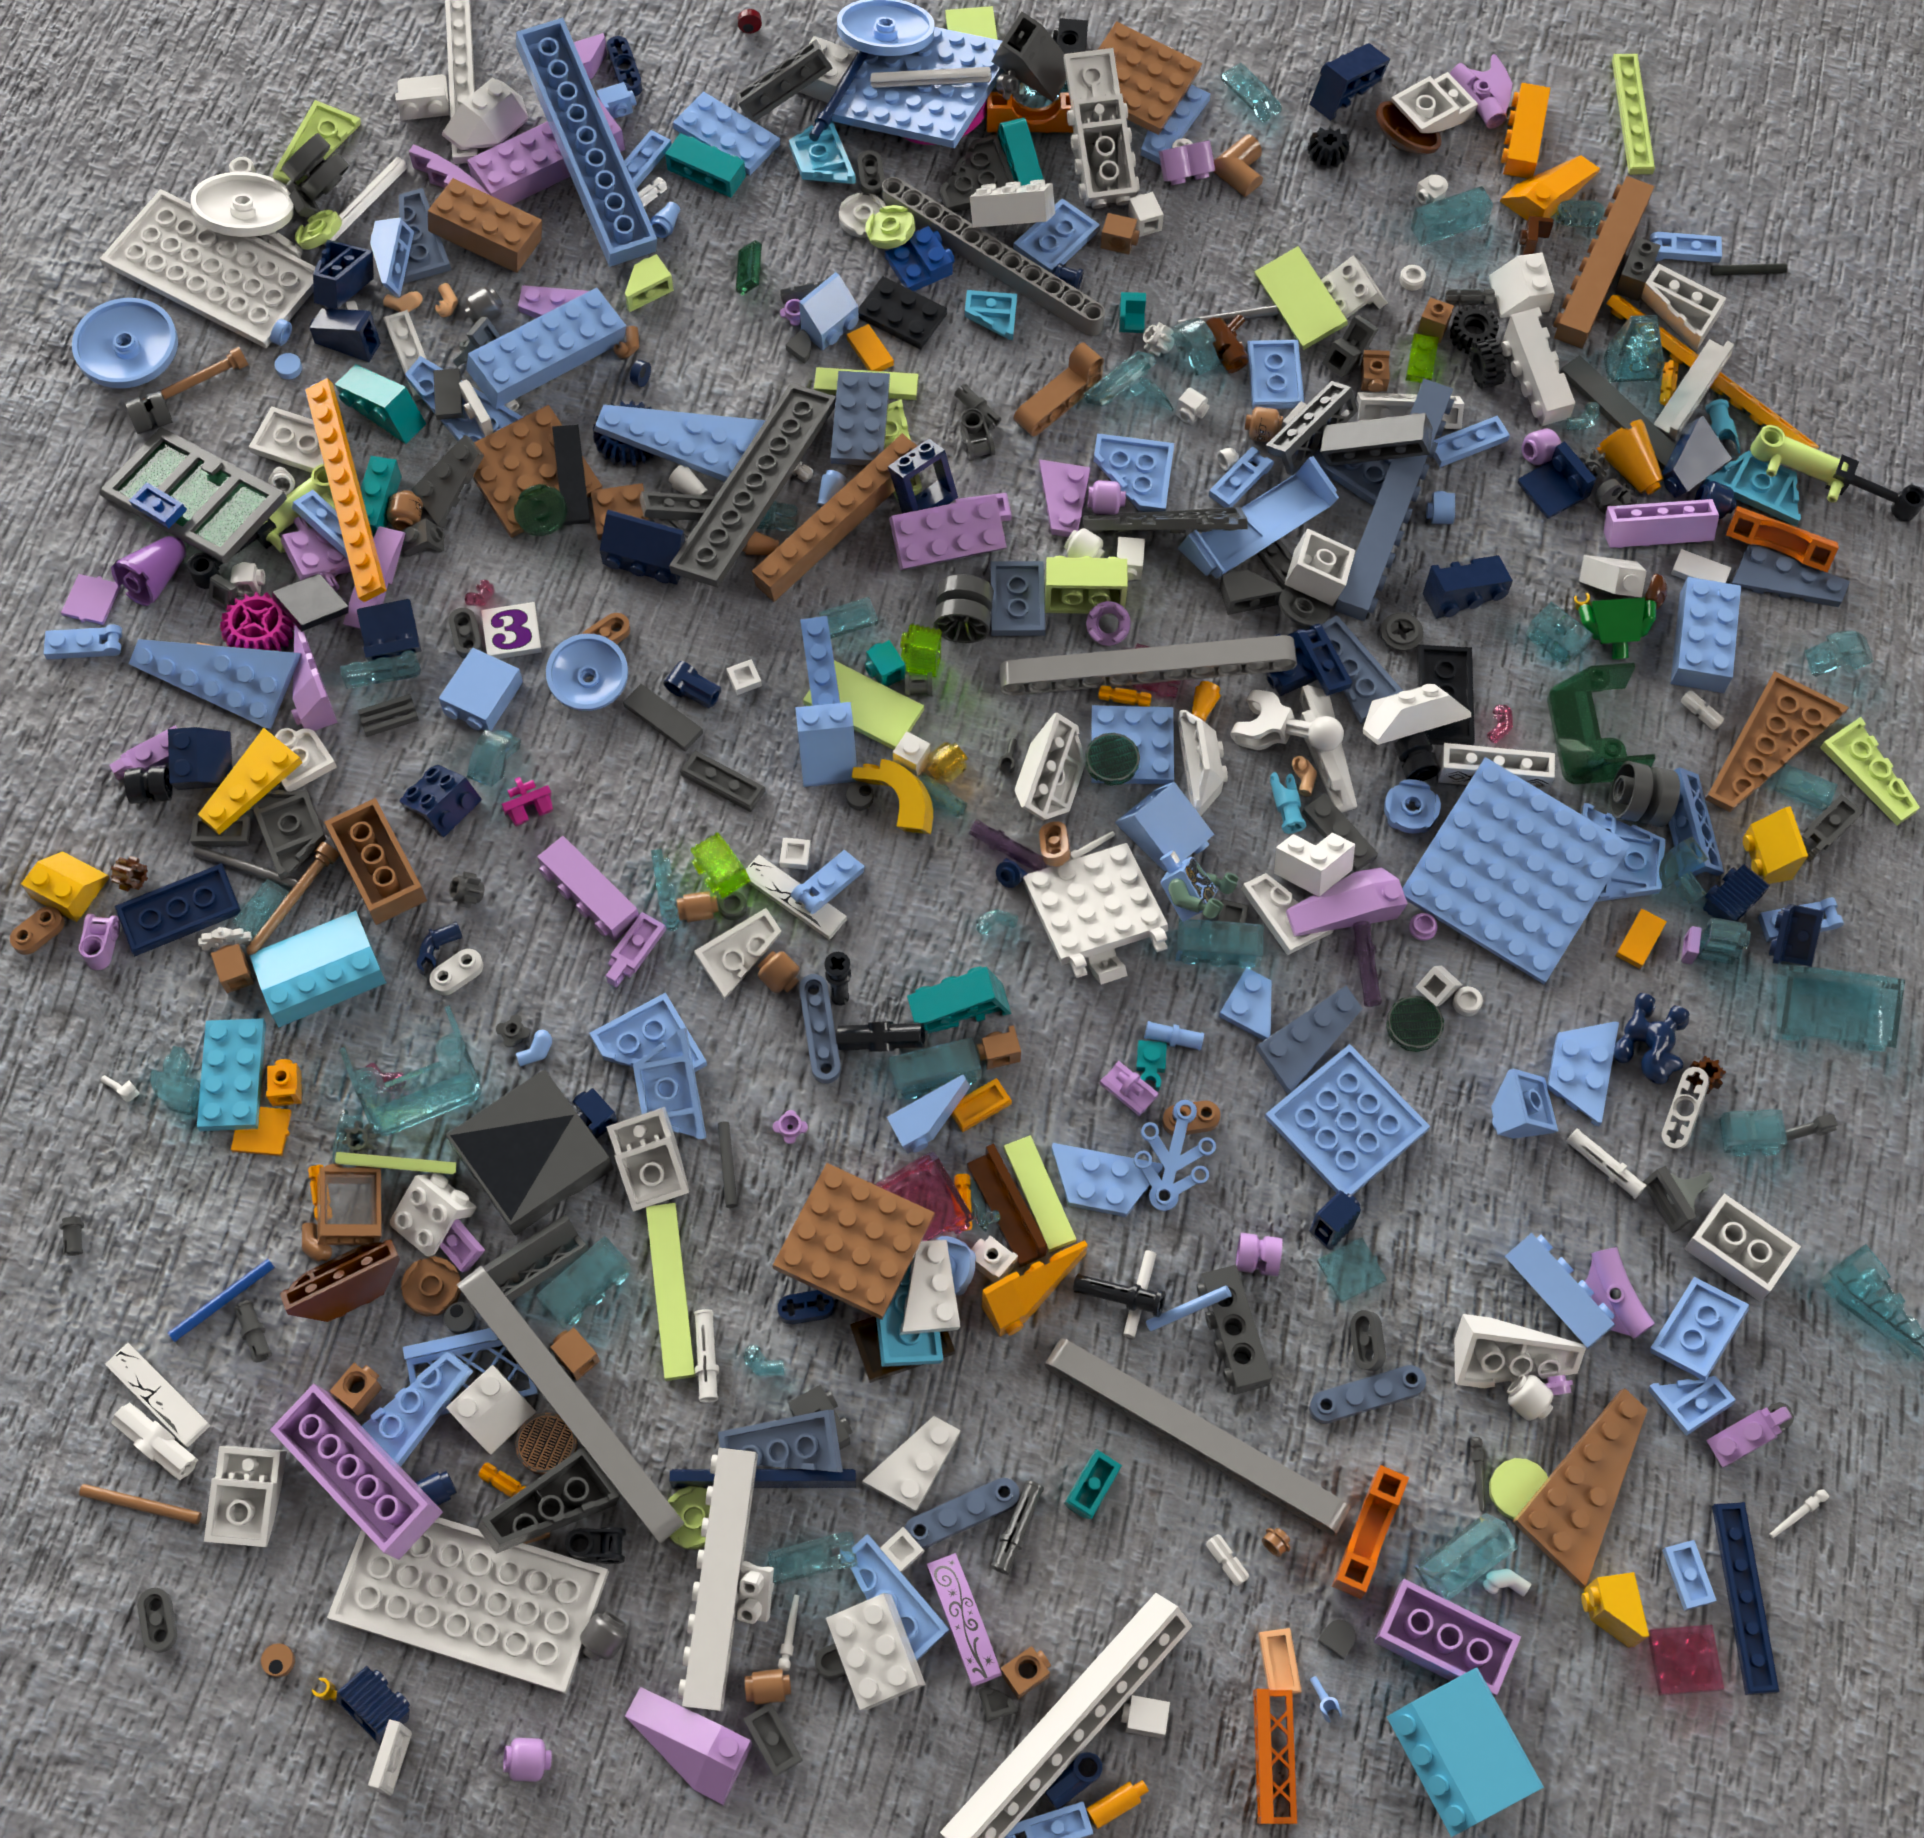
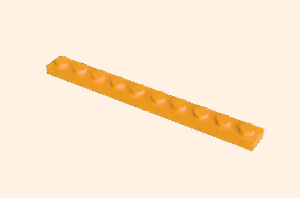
M1612 295L1606 303L1612 308L1611 313L1622 320L1624 317L1632 323L1630 327L1641 335L1646 333L1651 337L1650 342L1661 350L1664 347L1671 352L1669 356L1675 362L1681 365L1684 362L1691 368L1699 356L1620 295ZM1722 372L1718 374L1710 388L1720 395L1725 393L1731 398L1729 402L1740 410L1744 408L1750 412L1751 415L1749 417L1759 425L1764 423L1777 426L1784 432L1786 437L1812 448H1819L1816 443Z
M326 378L305 389L357 596L362 602H366L387 590L334 386Z

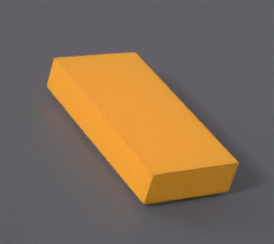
M869 324L846 334L847 341L868 371H883L894 366V359Z
M1641 908L1615 956L1641 969L1667 921Z
M995 1078L964 1096L951 1116L963 1133L1012 1105V1100L999 1080Z

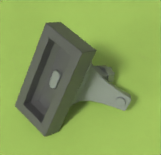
M481 317L466 334L469 340L460 342L461 352L453 358V362L457 367L466 363L468 353L501 337L488 317Z
M1664 1166L1654 1171L1643 1183L1647 1185L1646 1190L1673 1233L1681 1230L1697 1217L1694 1213L1695 1199L1699 1193H1704L1708 1190V1184L1714 1178L1708 1171L1694 1178L1681 1179L1673 1173L1670 1174L1667 1167Z

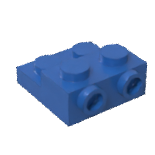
M929 226L914 232L912 238L905 244L885 251V259L903 286L912 291L952 275L953 263L955 262L952 251L949 248L946 250L943 248L940 233L938 231L933 232Z

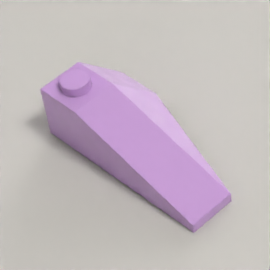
M640 1687L625 1717L694 1791L723 1805L753 1746L751 1740Z

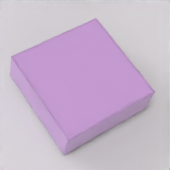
M1692 926L1683 939L1682 963L1692 965L1698 956L1702 928Z

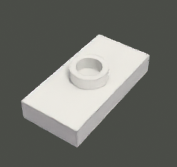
M468 380L460 382L461 394L466 403L463 406L468 417L476 420L484 436L492 434L491 419Z

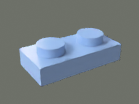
M1695 1540L1665 1547L1662 1550L1684 1611L1717 1601Z

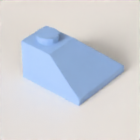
M1514 1068L1508 1070L1491 1106L1493 1114L1492 1123L1497 1131V1135L1515 1139L1558 1132L1545 1077Z

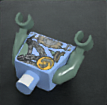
M1174 850L1160 858V861L1167 870L1160 881L1182 922L1201 912L1209 919L1215 918L1220 914L1224 904L1213 898L1218 891L1216 886L1219 887L1222 893L1231 894L1237 886L1238 877L1236 875L1226 873L1221 880L1217 878V875L1204 872L1193 857H1189L1181 862Z

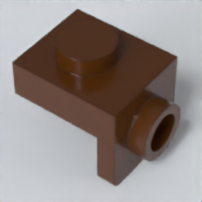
M1529 216L1525 230H1521L1519 245H1523V255L1534 254L1538 237L1549 238L1554 219L1542 216Z

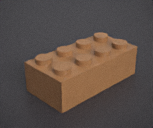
M452 178L428 210V231L518 273L542 239V219Z
M376 798L324 821L375 925L427 901L422 886Z

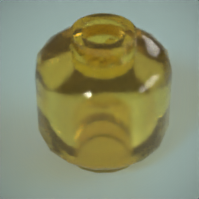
M943 742L929 753L927 757L931 764L927 769L936 781L942 778L945 782L950 783L967 769L966 761L968 757L956 742L953 744Z

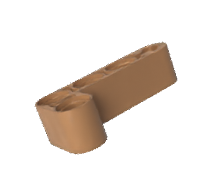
M1083 342L1077 345L1070 354L1069 367L1023 403L1015 412L1014 421L1031 436L1034 437L1040 434L1098 386L1103 375L1104 359L1086 343Z

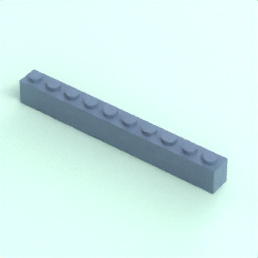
M1423 379L1410 415L1413 413H1426L1433 428L1430 455L1392 459L1352 562L1346 586L1338 598L1334 611L1364 622L1368 613H1374L1379 600L1374 598L1376 590L1382 592L1387 576L1383 575L1385 567L1391 568L1396 555L1391 552L1394 545L1398 547L1404 534V531L1400 530L1402 523L1408 524L1413 509L1408 508L1411 501L1416 502L1421 490L1417 483L1419 479L1425 480L1430 466L1425 464L1427 457L1433 458L1438 443L1434 442L1435 436L1441 437L1446 425V421L1442 420L1444 413L1449 415L1455 400L1450 399L1453 388Z

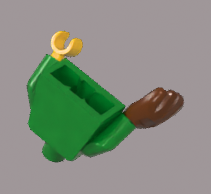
M1654 574L1645 597L1591 601L1589 593H1586V601L1579 602L1577 596H1574L1576 610L1579 612L1581 623L1591 638L1599 640L1600 644L1612 643V659L1629 658L1628 642H1638L1641 637L1646 636L1656 620V610L1664 603L1668 588L1664 577Z

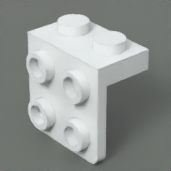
M445 75L398 80V93H395L401 121L450 115Z
M439 1173L416 1175L392 1215L390 1226L425 1256H433L456 1219L472 1217L477 1207L469 1201L468 1195L448 1184V1179Z

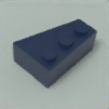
M1367 43L1345 55L1342 54L1331 62H1326L1321 68V76L1309 105L1331 121L1336 117V111L1341 106L1347 108L1352 103L1350 101L1352 97L1357 93L1362 96L1383 78L1390 58L1370 43Z
M327 239L326 248L321 253L322 258L318 261L313 273L314 303L324 305L328 309H338L374 279L373 251Z
M1500 556L1472 559L1470 561L1471 564L1462 566L1459 561L1452 562L1450 564L1451 567L1440 569L1439 565H1431L1422 594L1435 618L1452 617L1461 610L1467 608L1475 609L1485 602L1491 600L1498 601L1506 597L1513 580Z

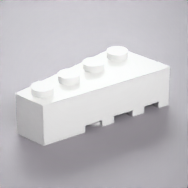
M1537 307L1510 316L1501 347L1503 356L1507 357L1511 365L1513 376L1517 377L1521 384L1523 396L1527 397L1531 404L1534 417L1538 418L1541 426L1569 419L1575 406V400L1565 374H1559L1558 372L1559 358L1556 351H1550L1548 343L1550 334L1547 327H1541L1539 318L1542 317L1540 308Z

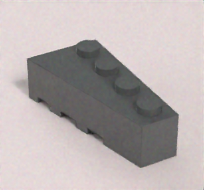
M583 1446L483 1517L478 1530L497 1554L616 1506L620 1495Z

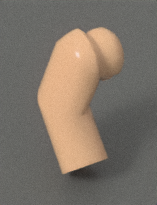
M1296 756L1292 760V767L1301 780L1298 793L1309 797L1313 791L1317 771L1309 760L1303 756Z

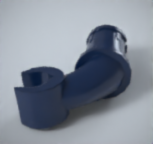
M456 921L436 930L428 929L429 933L421 943L419 957L417 958V969L420 974L425 976L422 966L426 961L433 965V969L437 967L436 959L433 956L435 949L439 950V946L462 939V933Z

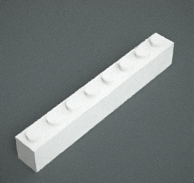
M719 1448L718 1455H712L710 1473L715 1474L713 1486H708L706 1494V1505H710L709 1518H703L701 1537H706L704 1550H699L697 1557V1569H701L700 1582H694L692 1601H697L695 1614H690L687 1633L692 1634L691 1646L685 1647L683 1655V1666H688L686 1680H680L678 1699H683L682 1706L723 1711L738 1606L741 1565L744 1562L758 1454L756 1452Z

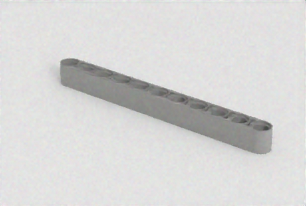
M890 177L884 180L882 183V200L886 206L897 205L907 208L908 212L912 213L917 229L921 230L929 226L933 232L938 231L944 246L1086 335L1096 336L1102 332L1105 309L1100 303L980 228H973L972 223L897 177Z
M1280 635L1016 659L1002 662L999 668L1001 692L1005 695H1024L1100 688L1101 685L1113 687L1280 672L1296 667L1297 661L1294 639L1291 636Z
M482 1266L478 1267L460 1281L457 1286L657 1541L661 1544L685 1523L484 1268Z
M1059 1339L1044 1364L1050 1372L1330 1535H1337L1351 1509L1349 1504L1341 1498L1066 1339Z

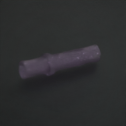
M978 819L971 826L969 835L989 845V849L993 851L998 850L1035 872H1041L1042 869L1047 867L1041 855L1005 835L1004 831L1000 829L997 831Z
M1360 921L1352 925L1356 943L1354 955L1358 957L1364 999L1363 1004L1367 1007H1374L1382 1003L1375 962L1377 949L1372 941L1371 923Z

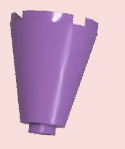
M166 536L117 560L111 567L112 576L118 586L123 584L128 590L125 594L138 604L148 606L155 602L186 557L185 544L177 537Z

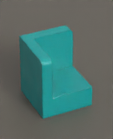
M1121 292L1119 332L1144 333L1146 293Z

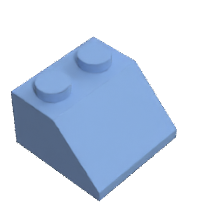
M836 272L799 302L801 330H805L810 340L821 350L835 344L842 334L847 330L853 329L859 321L858 304L840 275Z

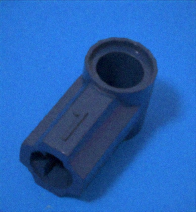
M679 661L663 682L665 688L678 697L685 695L708 709L716 704L721 693L720 686L700 676L693 666L684 661Z
M1091 1752L1080 1754L1046 1790L1045 1794L1056 1809H1060L1100 1778L1102 1772L1100 1758ZM1085 1759L1092 1760L1097 1766L1096 1774L1092 1777L1082 1776L1078 1769L1081 1761Z

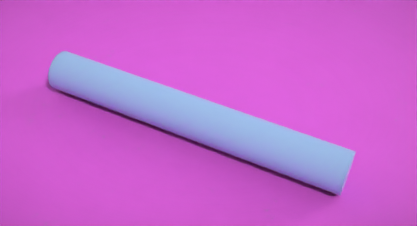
M1225 1285L1166 1311L1160 1317L1146 1320L1147 1327L1150 1331L1156 1330L1231 1297V1292L1228 1286Z

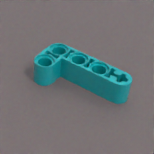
M1019 118L1000 123L997 136L1007 157L1014 181L1021 182V186L1030 184V181L1044 180L1026 119Z

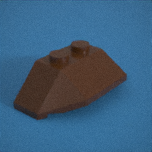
M392 1240L360 1245L304 1273L292 1283L289 1289H285L280 1293L287 1314L329 1322L384 1295L400 1261Z

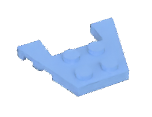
M1584 803L1581 815L1631 844L1596 902L1659 894L1662 889L1665 839L1634 824L1629 826L1616 820L1617 818L1608 812L1603 814L1593 809V805Z

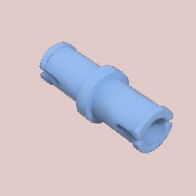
M1148 1021L1144 1039L1167 1042L1170 1047L1179 1045L1200 1051L1204 1033L1180 1029L1179 1025L1175 1024L1171 1027Z

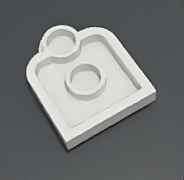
M284 728L276 733L275 737L297 754L302 761L299 767L281 781L286 792L297 790L337 768L333 758L313 730L304 728L295 731L290 728Z

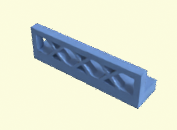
M1679 767L1674 770L1680 780L1679 800L1675 813L1668 824L1682 877L1690 879L1703 872L1716 876L1724 873L1699 775Z

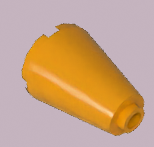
M1638 419L1629 423L1632 428L1618 429L1599 444L1600 447L1596 449L1599 454L1606 453L1604 459L1640 494L1646 492L1650 495L1662 487L1660 483L1663 481V476L1646 426L1642 419Z

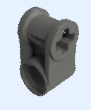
M975 408L965 410L961 415L960 434L968 460L973 461L974 457L986 454L990 456L995 455L994 441L987 428L984 415Z

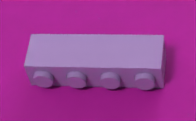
M1713 499L1607 506L1604 535L1609 548L1714 541L1719 514Z
M564 836L560 837L537 856L540 864L539 872L549 882L553 880L558 885L557 889L560 894L567 900L571 898L576 903L575 906L579 913L585 918L589 916L595 922V928L604 937L609 935L616 941L630 929L638 918L637 908Z

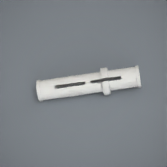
M1577 1128L1566 1140L1567 1144H1570L1588 1161L1604 1172L1612 1184L1616 1182L1634 1199L1646 1188V1184L1626 1169L1628 1167L1626 1164L1617 1162L1600 1146L1584 1135L1580 1129Z
M702 1309L694 1312L698 1366L695 1367V1375L699 1379V1401L710 1403L718 1400L716 1375L719 1374V1366L715 1362L713 1311Z

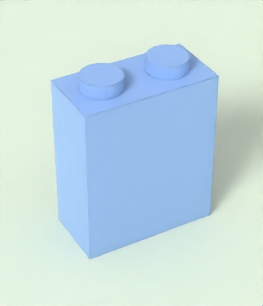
M472 647L439 697L443 713L451 719L456 720L458 718L465 721L475 730L479 731L482 729L490 733L523 683L520 669Z

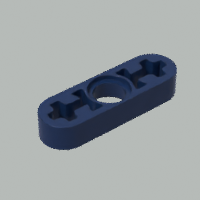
M613 36L607 41V51L618 84L624 82L627 90H632L634 96H638L642 92V82L629 43L625 37ZM616 47H620L622 54L618 55ZM623 63L631 65L628 69L624 70L618 68ZM631 78L633 86H629L627 79Z

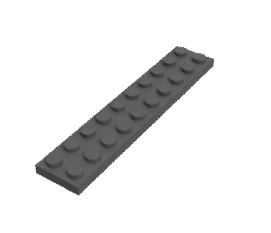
M790 383L669 565L671 573L717 588L720 586L835 408L836 396Z

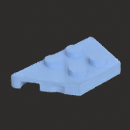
M1619 1022L1559 1032L1555 1039L1547 1088L1555 1096L1563 1098L1575 1111L1579 1109L1592 1119L1591 1123L1595 1126H1600L1603 1119Z
M682 1028L633 1065L641 1114L665 1107L674 1132L694 1136L697 1139H705L707 1137L687 1028Z
M1057 1143L1052 1144L1051 1151L1055 1157L1060 1181L1065 1190L1064 1194L1067 1204L1070 1207L1127 1217L1134 1208L1135 1203L1139 1198H1142L1150 1186L1142 1170L1135 1166L1134 1158ZM1137 1159L1140 1165L1148 1163L1146 1160ZM1151 1162L1152 1167L1159 1176L1163 1165Z

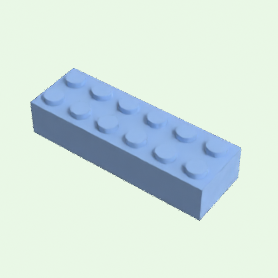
M595 288L468 353L466 370L495 409L614 348L615 344L619 345V342L624 341L626 324L599 289Z

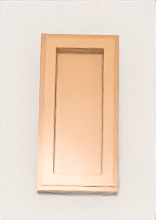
M1290 1628L1259 1632L1258 1636L1267 1688L1270 1690H1292V1695L1301 1694Z

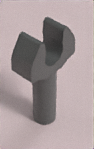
M1829 1114L1819 1116L1811 1123L1781 1130L1780 1132L1785 1142L1815 1133L1819 1136L1837 1130L1836 1126L1838 1124L1835 1115Z

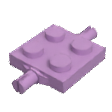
M297 517L294 520V524L298 532L282 534L281 543L300 581L320 573L327 583L337 591L339 585L334 577L338 574L351 572L349 560L315 529H310L302 517Z

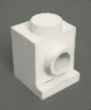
M989 1236L986 1241L982 1238L979 1239L971 1249L976 1255L975 1268L994 1283L1008 1276L1018 1262V1255L1009 1251L992 1236ZM993 1252L998 1257L992 1260L987 1257V1254Z

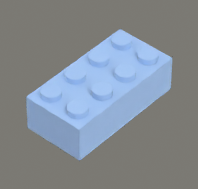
M1687 577L1679 595L1670 684L1725 693L1733 678L1741 594L1740 585Z

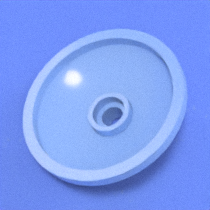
M579 634L564 640L553 650L546 666V679L550 691L560 703L574 710L593 711L606 707L620 696L627 683L628 665L622 650L610 639L597 634ZM587 677L594 678L592 682H585Z

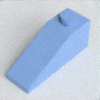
M401 217L375 221L370 241L381 282L395 297L401 296L414 231Z
M964 1075L955 1078L887 1117L907 1153L922 1151L928 1146V1142L935 1138L970 1088Z

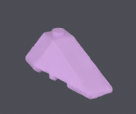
M295 625L294 653H301V657L293 674V701L296 709L291 711L297 726L302 724L304 728L315 731L338 722L304 631L301 632Z
M1380 867L1356 871L1338 881L1320 897L1312 895L1286 910V914L1295 937L1398 919L1408 903L1399 879Z

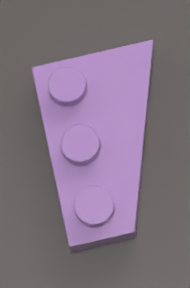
M522 285L518 304L519 312L538 318L589 291Z

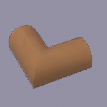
M1247 134L1213 160L1215 171L1213 172L1244 197L1259 187L1263 181V177L1249 167V165L1261 157L1262 148L1260 143L1254 136Z

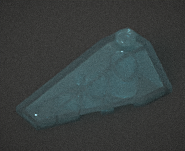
M1657 315L1630 316L1611 339L1604 355L1608 382L1659 381L1665 364Z
M1867 1244L1860 1247L1820 1279L1826 1293L1830 1297L1835 1298L1841 1306L1919 1362L1924 1360V1332L1915 1318L1907 1316L1904 1311V1298L1901 1293L1895 1294L1886 1281L1891 1276Z

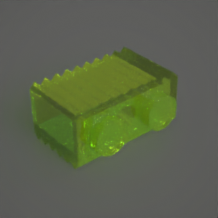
M912 623L909 625L908 632L902 633L900 648H902L901 658L906 664V672L927 675L928 672H932V677H937L941 661V630H936L934 627L930 629L929 626L925 628L924 625L920 627L918 624L914 626Z
M718 832L691 848L690 851L694 857L691 864L698 875L705 874L707 878L704 879V882L712 894L717 891L723 899L751 881L744 866Z

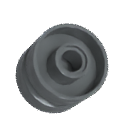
M319 133L315 134L300 147L281 169L293 182L298 181L305 175L308 177L303 183L301 190L312 202L317 200L322 194H328L343 179L342 175L350 166L339 153L333 154L327 160L323 158L331 145Z
M952 575L942 579L937 589V607L935 608L933 623L934 631L940 637L952 642L975 643L985 639L990 631V611L992 610L994 595L993 587L984 579L972 575Z
M1632 761L1624 762L1618 769L1611 787L1610 810L1612 815L1618 819L1633 822L1639 820L1642 824L1664 827L1673 817L1680 794L1678 774L1674 770L1660 767L1650 768L1646 764Z

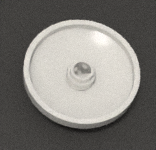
M231 172L210 177L199 183L191 194L192 214L201 225L214 232L237 237L260 236L281 229L292 219L294 204L289 197L291 193L283 183L269 176L249 172Z

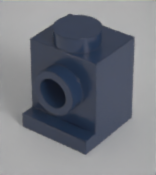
M593 1088L588 1092H581L572 1102L577 1108V1114L596 1139L607 1131V1126L618 1122L615 1112Z

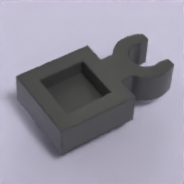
M290 179L286 184V188L291 193L289 197L294 204L295 212L303 218H309L320 212L316 202H312L302 192L301 187L303 183L301 182L297 185L296 182Z

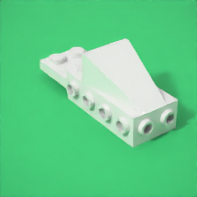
M1108 48L1064 54L1063 58L1071 103L1070 110L1067 111L1068 125L1073 127L1074 133L1071 135L1070 145L1076 158L1074 161L1076 175L1080 174L1081 184H1078L1079 197L1084 199L1085 207L1092 206L1093 209L1103 208L1109 203H1116V205L1129 204V199L1136 196L1140 186L1138 176H1135L1134 172L1136 159L1130 147L1132 133L1130 127L1127 128L1126 118H1128V107L1123 102V95L1120 94L1114 49Z

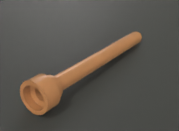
M239 346L230 350V354L226 355V359L162 389L161 392L164 399L166 400L230 368H233V370L238 368L240 370L248 366V362Z
M321 842L317 847L314 862L247 946L246 952L248 955L256 953L263 946L323 867H328L329 864L335 863L340 854L332 846Z

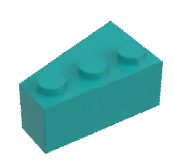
M987 966L974 967L967 974L959 977H947L940 984L932 987L923 986L916 989L915 993L907 995L914 1022L924 1023L927 1034L958 1027L959 1021L973 1017L976 1018L977 1022L986 1019V1014L1002 1011L1003 1016L1011 1014L1003 983Z

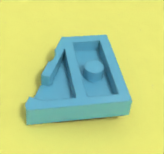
M967 290L965 317L1009 340H1013L1017 294Z

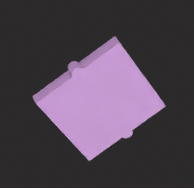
M78 574L61 614L80 619L82 623L88 621L104 625L121 586H118L116 582L103 580L101 576L95 578Z

